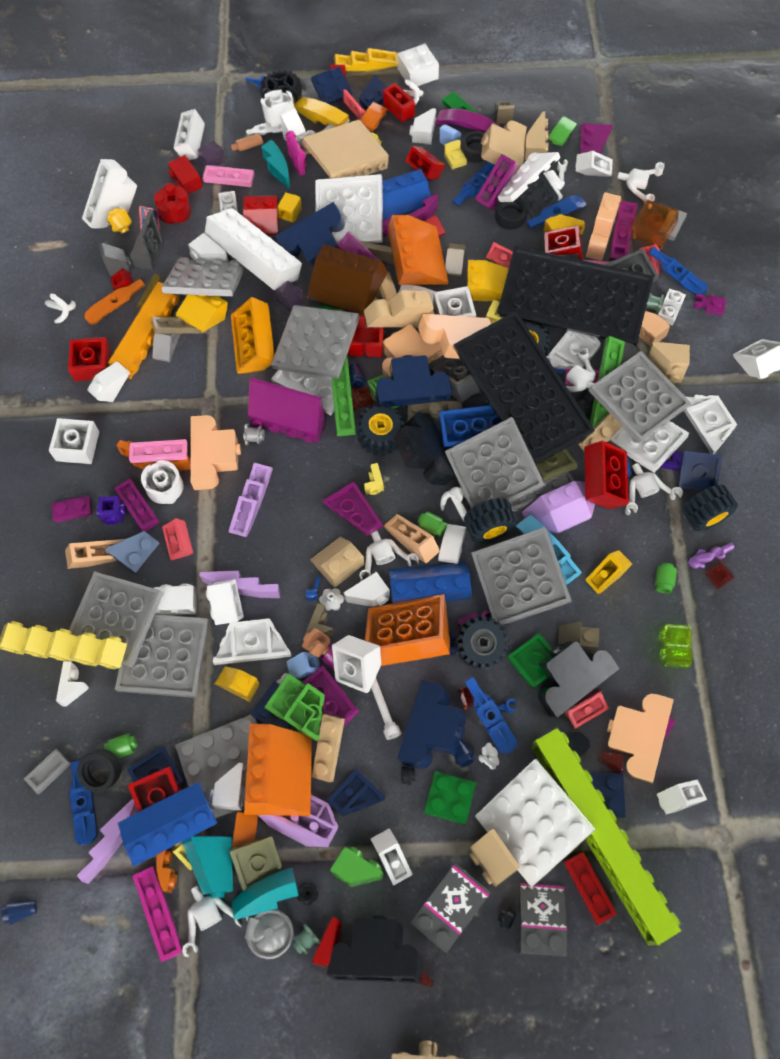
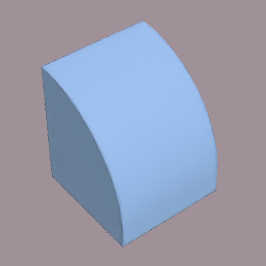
M446 124L440 128L441 144L445 145L456 140L461 141L462 134L460 131Z
M302 652L286 661L289 674L297 680L308 678L320 668L319 659L309 652Z

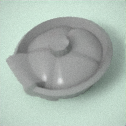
M274 909L249 917L244 938L255 955L264 959H274L284 954L290 947L293 939V926L289 917L284 912Z

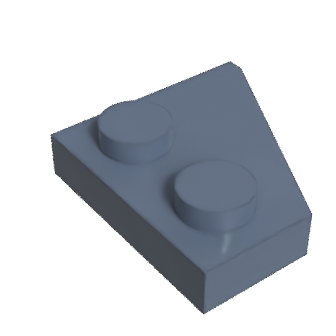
M143 531L107 547L105 551L135 574L159 545V542Z

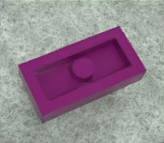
M89 495L51 503L52 516L55 523L93 515Z

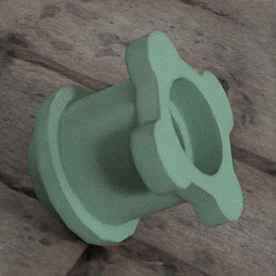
M650 293L646 310L656 311L655 314L658 315L664 295L662 294L661 297H657Z
M305 923L303 925L304 929L296 937L293 936L295 941L292 945L299 954L304 951L307 955V951L315 943L319 944L320 941Z

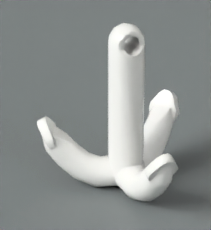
M405 80V84L413 90L404 91L410 97H414L413 100L416 105L424 92L410 80Z
M50 294L51 300L45 301L47 307L62 311V314L54 320V323L63 322L67 318L69 311L76 307V303L73 300L67 305L55 294Z
M454 487L446 491L442 495L440 506L441 511H444L447 499L451 497L464 521L467 511L461 502L463 496L466 497L462 488Z

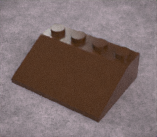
M323 244L315 259L307 298L350 313L365 315L364 310L373 302L388 271L380 260Z

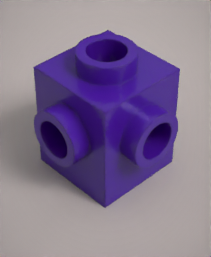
M118 496L98 497L96 512L104 524L115 525L123 522V515H126V507Z

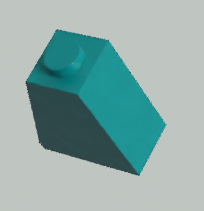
M192 836L182 841L183 848L202 894L211 895V898L214 899L224 898L226 893L233 892L232 857L230 854L232 837Z

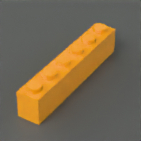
M157 282L108 362L109 366L119 362L130 372L127 377L129 379H132L133 375L138 372L139 365L146 358L150 347L153 346L155 333L151 324L152 317H171L172 310L179 303V294L162 293V285L164 283Z

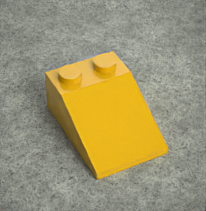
M468 260L467 286L472 301H500L509 268L486 260Z

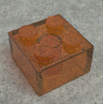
M647 200L632 224L631 238L650 245L657 244L658 248L663 249L678 223L679 210Z

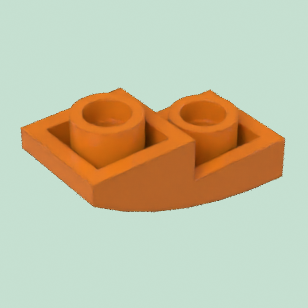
M373 102L360 121L368 131L373 132L379 126L380 119L386 115L387 108Z
M237 811L232 848L255 840L258 815H244V812Z
M171 848L156 855L159 883L162 891L166 893H172V888H175L177 884L175 870L167 868L172 862L173 852L170 851Z

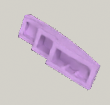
M258 463L253 464L242 496L238 498L229 533L243 537L248 536L273 471L272 467Z
M239 571L200 572L203 583L207 585L236 579L239 595L258 598H280L279 585H261L259 577L242 578Z
M133 799L100 829L105 837L88 852L93 857V860L77 875L82 882L89 884L120 847L122 837L118 822L138 812Z

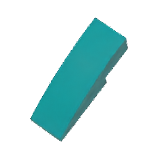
M270 140L261 146L263 158L267 161L268 171L289 189L290 179L286 160L278 146Z
M293 867L265 877L251 885L231 901L234 920L278 909L277 901L298 896Z

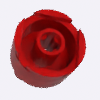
M168 183L155 194V204L160 219L167 224L178 222L180 224L190 217L191 206L187 192L182 187Z

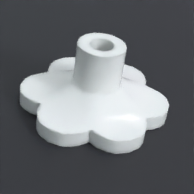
M336 588L332 590L325 589L319 601L322 605H325L326 611L331 609L336 611L340 609V604L344 602V597Z
M486 743L482 747L479 761L485 763L493 770L499 765V759L497 757L498 752L495 747H492L491 743Z

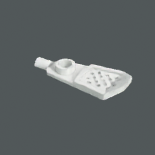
M265 122L254 126L253 129L246 130L247 135L257 133L265 135L269 132H282V124L278 127H272L270 123Z

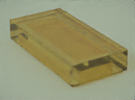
M157 274L153 275L136 306L140 310L160 280V276Z

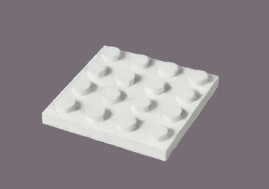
M381 174L316 180V212L334 202L345 221V226L340 232H332L337 243L348 231L359 241L383 243V177Z
M537 759L533 760L475 816L487 832L492 829L495 830L519 864L520 868L518 871L531 887L596 830Z

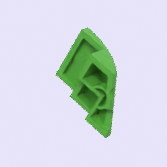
M288 673L264 709L311 739L318 741L325 695L309 683L303 684Z

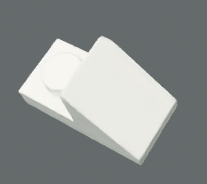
M63 661L56 702L61 706H68L89 689L84 682H75L78 679L79 671L72 662Z

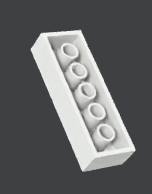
M231 208L207 217L204 234L273 290L298 280L302 263L241 216L236 210Z

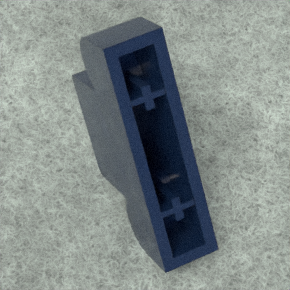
M332 202L275 237L279 245L294 257H297L302 250L311 266H314L315 259L323 244L340 249L332 232H340L345 226V221L336 204Z
M405 355L402 358H393L390 364L391 379L387 377L381 378L376 386L377 406L384 405L385 408L387 406L395 407L449 401L452 394L450 380L446 373L435 372L433 376L430 375L426 355Z
M421 680L397 757L403 765L410 764L411 767L419 769L427 768L433 759L431 750L451 755L457 753L460 739H463L465 734L466 716L459 708L448 706L450 695L441 684Z

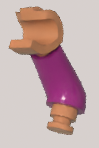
M315 628L305 635L302 647L313 656L320 657L322 661L334 670L333 644L330 643V638L326 634Z

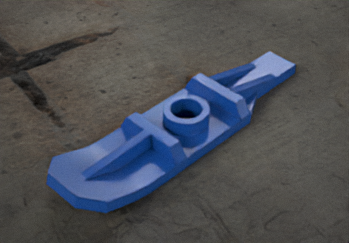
M487 161L483 168L463 185L462 191L452 202L459 206L467 198L476 196L495 164Z
M570 196L543 209L539 216L527 221V225L532 229L545 224V220L552 216L560 214L569 215L576 210L585 208L586 202L580 196Z
M655 247L649 252L652 257L660 262L663 271L690 293L704 295L708 290L707 283L694 276L677 259L665 255Z
M474 677L465 681L464 683L473 696V708L499 752L508 754L516 749L518 741L492 697L482 692ZM490 711L494 713L493 719H488L487 717Z
M79 761L71 763L73 782L69 795L75 842L83 846L93 843L97 838V826L92 791L87 790L80 783L77 775ZM80 798H83L85 801L82 806L77 804Z

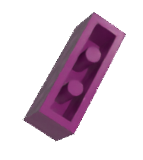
M501 154L475 200L493 211L499 201L498 195L514 176L519 165Z

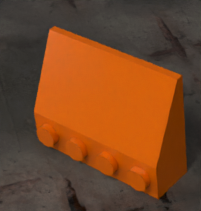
M392 215L388 225V233L398 284L448 285L449 282L437 227L410 215Z
M444 594L368 608L365 641L380 646L381 666L450 654V635Z
M250 724L244 815L310 816L312 739L310 737L271 724Z

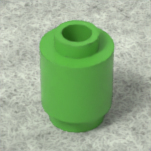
M429 511L425 514L422 513L418 519L419 528L433 536L438 535L441 537L446 530L447 523L444 522V519Z
M662 563V565L657 566L655 578L656 591L672 593V589L675 588L677 569L673 564Z
M129 733L110 739L108 743L104 744V749L114 753L118 759L135 753V748L138 747L135 736H131Z

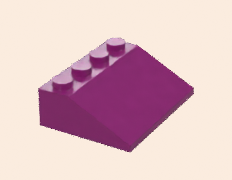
M250 378L248 404L250 424L254 427L261 426L262 428L269 429L273 433L286 434L290 438H300L307 443H319L326 426L322 397Z

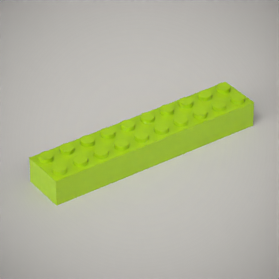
M557 728L537 739L531 749L539 763L596 829L585 840L647 945H660L681 932L678 926L680 922L673 912H669L665 905L667 903L666 898L662 892H657L652 884L654 879L650 872L644 870L640 862L642 860L635 849L632 850L629 846L627 834L623 829L618 828L615 823L617 821L616 816L611 809L607 810L603 803L605 799L602 793L593 787L591 775L587 770H583L579 764L581 762L580 757L576 751L570 749L566 734L563 731L560 732Z

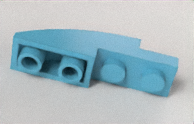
M531 514L516 525V528L522 535L544 527ZM548 531L567 585L582 572L571 560V555Z

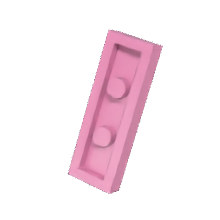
M206 165L203 180L206 183L252 187L255 174L254 170Z
M186 439L130 443L129 460L131 463L186 460L188 443Z

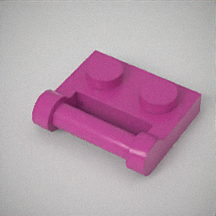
M288 131L285 135L288 155L299 176L305 175V167H307L305 161L306 154L300 148L294 131Z

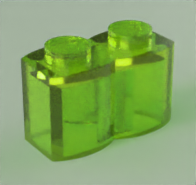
M666 624L659 634V639L663 642V648L660 650V660L663 661L664 667L689 669L692 665L691 626Z

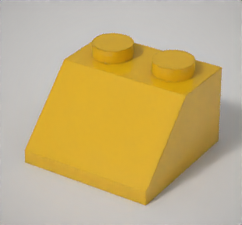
M188 294L176 312V316L204 332L225 320L228 302L219 296Z

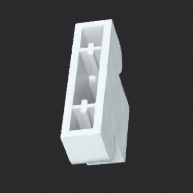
M100 160L82 219L91 228H105L109 226L106 220L107 213L117 207L125 209L127 213L129 212L137 185L127 176L125 169L115 160Z

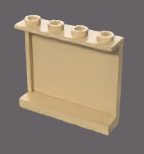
M360 120L311 134L302 139V150H304L305 154L311 153L330 179L366 176L388 167L389 155Z

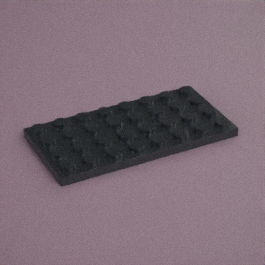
M514 246L497 315L506 317L517 311L522 321L544 324L549 327L603 339L611 336L624 342L633 343L636 346L654 275Z
M517 311L453 344L455 352L499 421L503 422L511 417L514 418L536 465L594 434L595 429Z

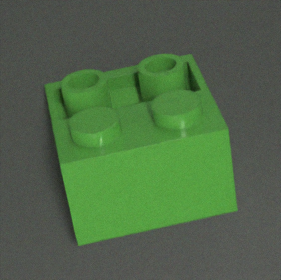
M344 847L330 869L335 877L350 887L381 881L384 877L381 866L372 859L369 862L364 860L363 854L354 847H351V849Z

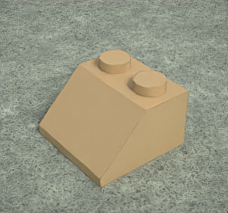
M652 342L647 358L673 384L681 383L690 364V345Z
M342 537L336 539L310 559L334 588L364 566V556L350 541Z
M494 829L490 830L469 849L471 851V854H469L471 860L476 866L480 865L484 870L482 875L489 885L493 883L496 887L520 868Z

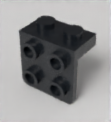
M542 171L538 174L539 178L535 182L527 184L528 188L519 196L525 202L527 211L533 218L537 217L543 209L550 207L559 199V196Z

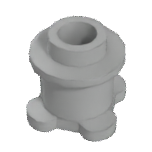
M245 423L243 433L245 445H249V442L260 444L261 440L264 441L265 431L261 429V426L249 427V424Z

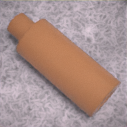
M260 133L235 140V144L230 146L232 152L236 150L242 152L263 145V140Z

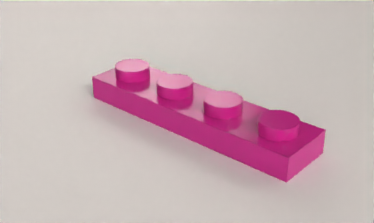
M152 866L132 875L161 962L183 953V948L155 867Z

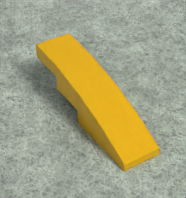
M368 48L366 53L351 51L350 56L335 54L334 65L344 64L346 71H372L397 66V52Z
M302 97L294 104L297 112L314 123L319 121L326 126L331 124L337 127L349 120L348 114L325 102L312 98Z

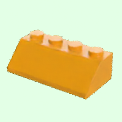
M251 297L231 314L236 370L239 374L264 371L271 366L275 356L268 303Z

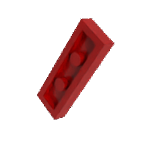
M584 852L565 861L564 865L595 924L599 925L616 916L617 913Z

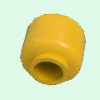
M117 207L107 213L106 220L112 231H120L122 234L130 229L128 226L131 225L132 220L125 209Z

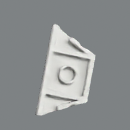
M567 331L547 358L550 359L552 366L557 369H572L576 365L584 369V362L580 360L578 353L584 355L583 348H587L590 354V361L599 350L601 343L597 337Z
M694 395V397H686L691 404L684 410L685 414L709 452L715 454L736 428V422L719 396Z
M270 618L229 623L226 636L220 643V649L213 659V664L221 665L291 657V652L275 629Z

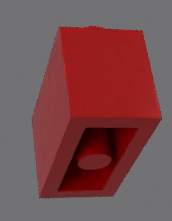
M396 83L383 90V105L400 122L404 123L415 116V101Z
M412 146L405 159V162L414 169H421L427 179L438 180L445 167L444 163L423 147Z
M185 155L168 162V174L171 180L174 179L175 184L182 187L187 192V195L203 188L200 175Z

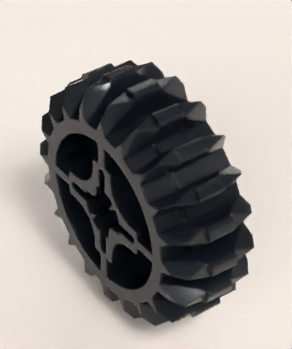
M273 71L272 74L268 73L267 77H263L260 93L264 99L265 94L271 91L282 90V93L289 91L295 104L301 97L302 84L296 74H292L291 71Z

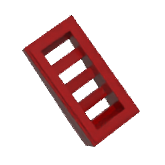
M332 917L314 955L313 964L328 967L333 946L339 943L342 921L338 918Z

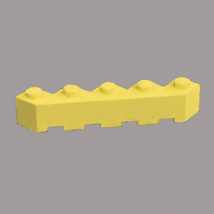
M15 621L4 625L0 637V649L22 655L26 653L34 657L46 659L51 657L59 661H76L83 665H102L108 669H118L121 667L127 644L121 642L122 639L114 636L100 640L96 638L95 634L88 632L74 636L71 635L72 632L69 630L60 629L59 631L49 632L46 627L41 625H35V627L32 626L27 629L23 627L22 623Z

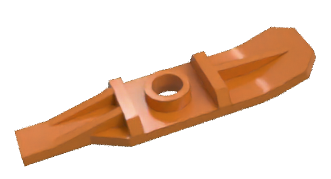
M139 279L128 287L118 288L91 306L85 312V319L90 325L97 324L103 317L109 313L111 314L124 303L129 302L132 295L144 287L145 283Z

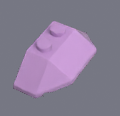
M573 481L540 496L522 511V515L526 518L531 514L549 532L558 534L591 519L595 504L585 500V482Z
M311 795L310 816L258 815L270 828L307 847H328L338 830L337 822L329 804Z

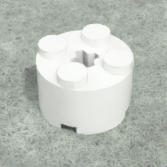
M275 90L265 94L264 99L261 98L265 121L270 123L272 127H278L281 124L280 114L294 107L293 97L289 91L282 93V90Z
M159 460L153 465L149 464L142 472V485L152 501L159 504H173L181 495L183 480L173 463Z

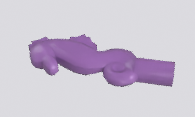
M729 542L722 547L715 546L709 552L698 549L696 555L689 559L688 564L695 569L704 568V563L712 561L714 557L719 560L725 558L726 553L735 547L732 542Z

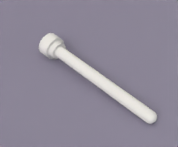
M375 678L371 689L385 723L384 735L386 740H391L402 733L399 725L392 721L381 689Z

